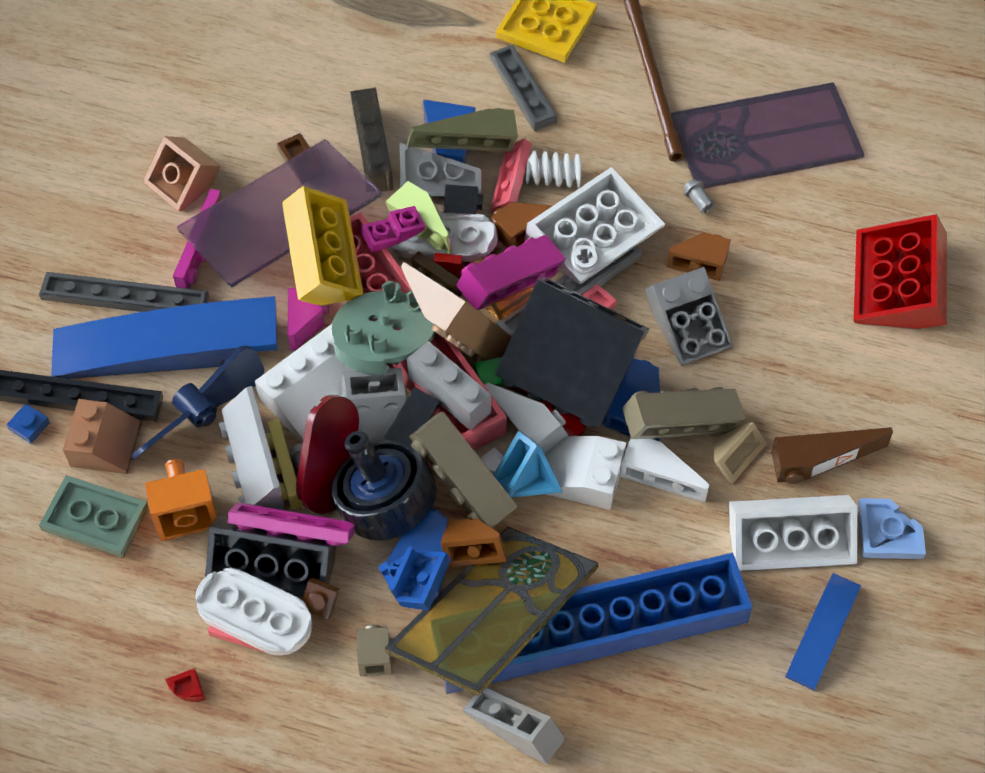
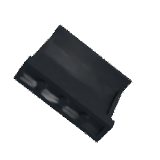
M543 277L538 279L495 375L502 378L501 382L506 386L515 389L520 387L528 391L527 395L532 399L541 402L546 400L554 404L553 408L558 412L566 415L572 413L580 417L579 421L582 424L591 428H595V426L600 428L606 423L608 411L641 341L645 339L650 328Z

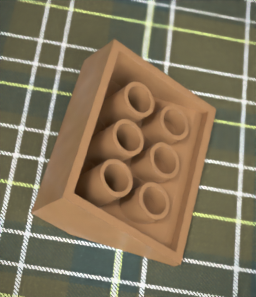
M403 262L401 269L424 317L434 324L431 330L478 362L504 355L512 338L509 333L465 300Z

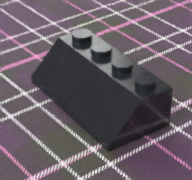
M220 515L209 527L205 577L215 571L218 573L227 568L239 569L302 600L307 583L311 578L329 584L335 562L336 546L328 544L326 540L316 538L313 540H301L293 534L272 535L267 533V530L259 528L252 530L240 529L236 524L228 523V516Z

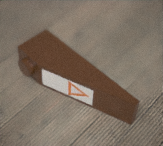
M892 427L775 437L771 453L777 483L787 482L789 484H796L888 447L893 434Z

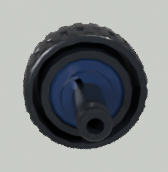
M362 431L351 433L345 440V448L349 451L350 457L340 466L332 483V499L342 519L355 525L354 533L369 540H388L411 531L426 518L436 498L437 487L427 462L406 442L384 440L371 443L366 433Z

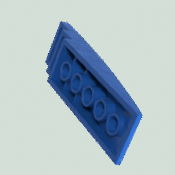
M275 296L158 309L53 329L51 377L72 379L220 367L223 361L227 360L240 346H249L255 352L278 350Z

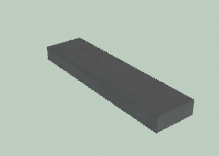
M512 44L490 52V60L533 131L557 123V115L514 45Z

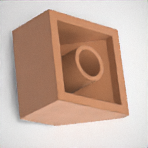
M164 136L144 177L143 183L176 210L182 211L210 189L221 165L185 137Z
M78 399L63 447V452L70 467L127 474L131 463L130 456L134 452L142 423L139 419L107 402Z

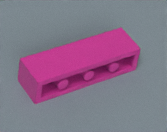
M546 234L536 239L531 237L520 246H510L499 255L491 254L480 263L475 264V262L468 264L462 270V277L456 286L475 309L481 310L534 286L538 279L554 277L566 261V258Z

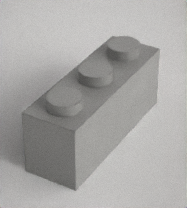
M429 341L407 358L408 377L427 394L440 401V405L470 431L491 413V394Z

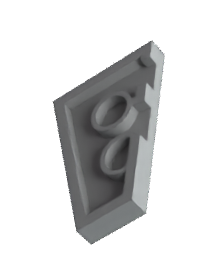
M400 143V188L409 181L428 192L430 197H444L445 184L478 187V193L481 194L480 168L415 147H407L406 144Z

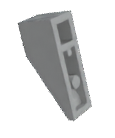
M490 383L484 385L516 428L540 445L544 454L568 436L562 427L566 422L556 409L550 412L542 403Z
M483 686L463 710L465 714L522 753L545 764L549 762L565 740L550 716Z

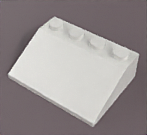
M611 167L528 222L525 241L531 237L536 239L546 234L566 258L559 271L578 284H582L663 228L665 223ZM581 245L590 246L597 253L596 266L588 274L577 273L571 266L573 251ZM580 256L579 261L583 260L582 263L587 264L589 258L586 260V256Z
M331 324L255 380L259 399L303 443L306 420L313 406H318L322 402L320 399L327 395L342 396L341 381L343 372H355L356 370L347 367L336 358Z

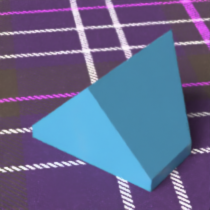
M518 431L494 472V477L511 498L562 493L563 491L541 446L523 432Z

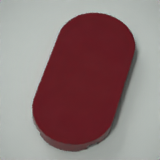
M327 395L320 399L322 402L318 406H313L306 420L296 481V494L307 510L318 514L329 513L336 509L332 499V483L340 466L350 457L349 451L345 448V440L351 433L359 429V413L355 404L348 398L339 395Z

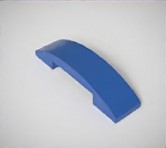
M832 573L785 678L815 691L861 588L860 584Z

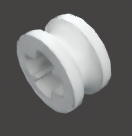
M587 245L577 247L573 251L571 258L572 268L580 274L591 273L596 266V251ZM580 256H586V260L589 258L588 263H582L583 260L579 261Z

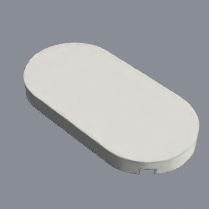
M437 212L449 235L453 250L452 254L461 255L463 262L482 259L495 248L498 241L497 230L494 223L490 222L486 216L482 214ZM415 236L392 246L399 256L406 259H411L417 251L431 260H434L435 253L448 254L441 249L436 250L428 241L421 237L416 238Z
M234 568L223 569L224 571L218 573L215 571L207 575L200 582L196 590L197 609L201 618L212 627L272 655L293 653L300 649L309 639L312 631L311 615L306 604L298 597Z

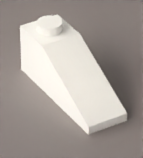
M630 438L621 463L620 477L705 503L710 484L663 443L653 438L633 440Z

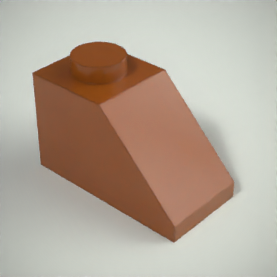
M511 202L504 208L497 209L491 216V222L496 227L498 240L506 248L513 245L515 247L522 245L525 242L527 223L552 206Z
M702 233L678 243L669 249L667 267L687 273L704 267L709 279L720 281L728 257L731 239L717 234Z
M478 518L448 521L440 542L443 552H446L451 559L448 567L507 562L508 558L500 533Z

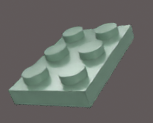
M66 475L39 527L41 531L123 558L149 506L147 501Z

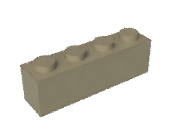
M715 387L710 390L691 388L680 392H673L671 389L663 390L659 393L639 391L634 393L630 400L622 407L632 440L724 434L738 428L746 420L736 389H723L722 387Z
M444 412L436 414L409 436L413 441L411 444L412 448L422 458L425 457L432 465L430 470L435 478L440 482L444 480L451 489L449 491L451 498L458 505L463 504L469 512L467 515L468 519L478 518L493 528L518 507Z

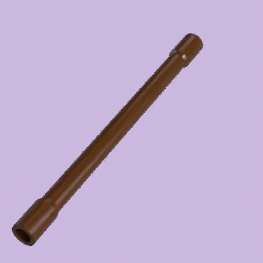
M624 0L628 19L631 21L663 131L669 160L672 162L680 161L684 158L685 154L670 112L644 24L639 0Z

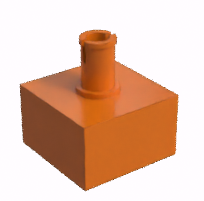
M173 459L165 464L168 474L167 478L145 483L150 515L160 541L207 531L210 525L218 518L214 496L205 469L185 473L184 461Z

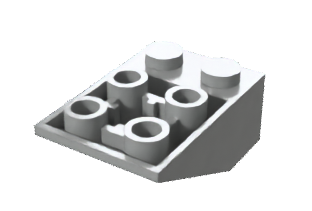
M704 267L644 289L653 315L680 365L733 347Z
M402 368L388 369L383 375L367 374L359 371L343 372L341 381L342 397L348 398L355 404L359 413L358 431L366 433L371 443L388 440L384 436L406 402Z

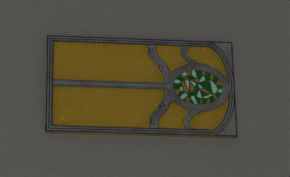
M507 527L500 534L508 558L507 562L467 566L433 600L429 611L423 610L384 648L385 653L479 696L599 568V563Z

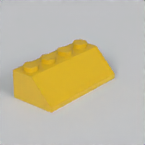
M302 186L282 202L298 300L322 306L350 301L358 296H362L363 288L347 200Z

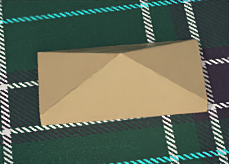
M748 422L713 440L714 462L728 483L733 484L763 450L767 442L754 422Z

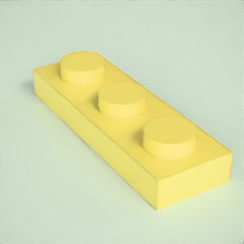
M278 418L268 421L270 432L265 435L269 450L275 449L277 457L272 458L276 475L282 474L284 482L279 483L283 501L289 499L291 510L301 508L303 504L296 494V477L280 420Z

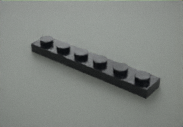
M0 370V401L75 411L78 399L107 402L139 420L157 422L163 401L162 391Z

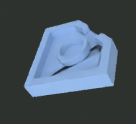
M860 498L858 501L862 558L924 559L926 550L923 526L915 519L910 520L898 510L899 506L891 499Z

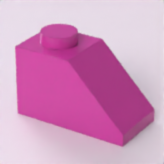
M288 288V340L291 351L297 350L324 326V314H329V304L319 306L298 300L296 288Z

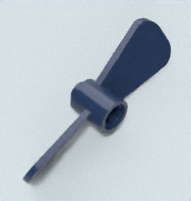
M240 346L200 389L193 383L182 386L172 399V404L182 415L135 451L130 458L135 460L186 418L197 428L209 426L216 418L217 407L235 398L246 387H255V380L264 375V366L257 353L249 346Z

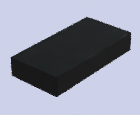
M414 387L384 438L403 441L411 445L413 441L409 436L434 416L441 402Z

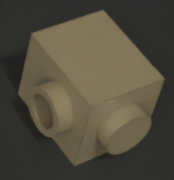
M369 625L364 627V629H357V654L360 676L391 674V657H397V654L385 649L394 639L389 637L388 627L382 628L379 625Z

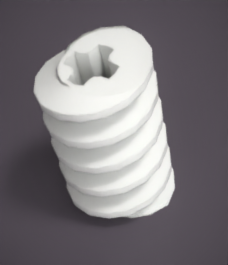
M533 150L530 158H528L526 184L533 177L535 185H539L541 179L544 178L546 186H549L552 180L555 179L556 186L560 187L565 179L568 188L572 186L574 180H576L577 186L580 188L582 162L579 154H576L573 161H570L568 153H565L563 159L559 160L557 152H554L552 158L549 159L547 151H544L541 158H538L536 150Z

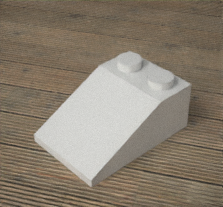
M567 436L545 454L563 492L546 495L611 510L620 477L621 463L625 455L626 443L600 436Z

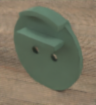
M394 281L385 282L382 285L383 291L366 293L350 300L334 316L332 336L335 356L347 367L362 373L383 375L388 371L387 363L398 365L400 361L407 359L427 341L431 342L436 332L431 330L434 324L424 317L412 290L408 293L401 292L400 284L396 283L394 285Z

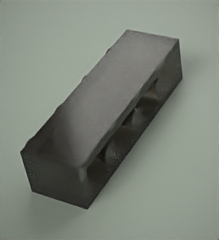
M376 88L350 91L352 113L367 194L393 190L392 169Z

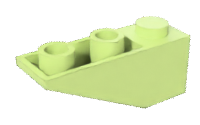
M407 181L386 201L388 211L415 206L426 226L425 230L415 235V237H421L428 241L436 250L441 249L448 254H452L453 250L449 235L428 192Z

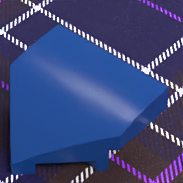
M409 546L402 557L391 562L389 565L385 561L378 568L400 606L429 611L451 559L446 552L420 550L416 553L413 547Z

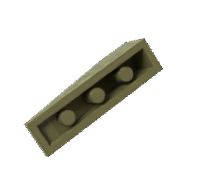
M502 108L484 109L414 126L408 137L407 147L511 152L518 138L514 110Z

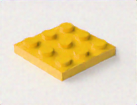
M515 0L497 28L496 38L565 63L595 15L597 4L587 0Z

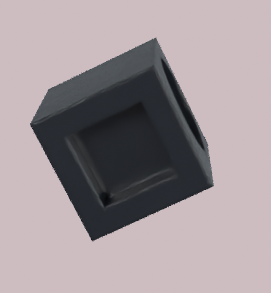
M445 184L443 212L477 214V210H482L483 194L478 193V187Z

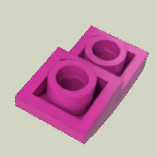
M411 206L390 211L388 219L362 225L361 233L372 253L404 242L424 231L426 226L416 207Z

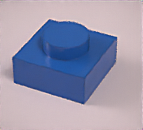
M25 404L6 425L11 432L32 444L50 422L48 417Z

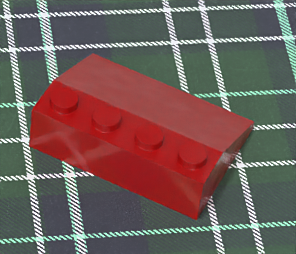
M937 214L856 230L853 321L856 324L913 329L947 324V232Z

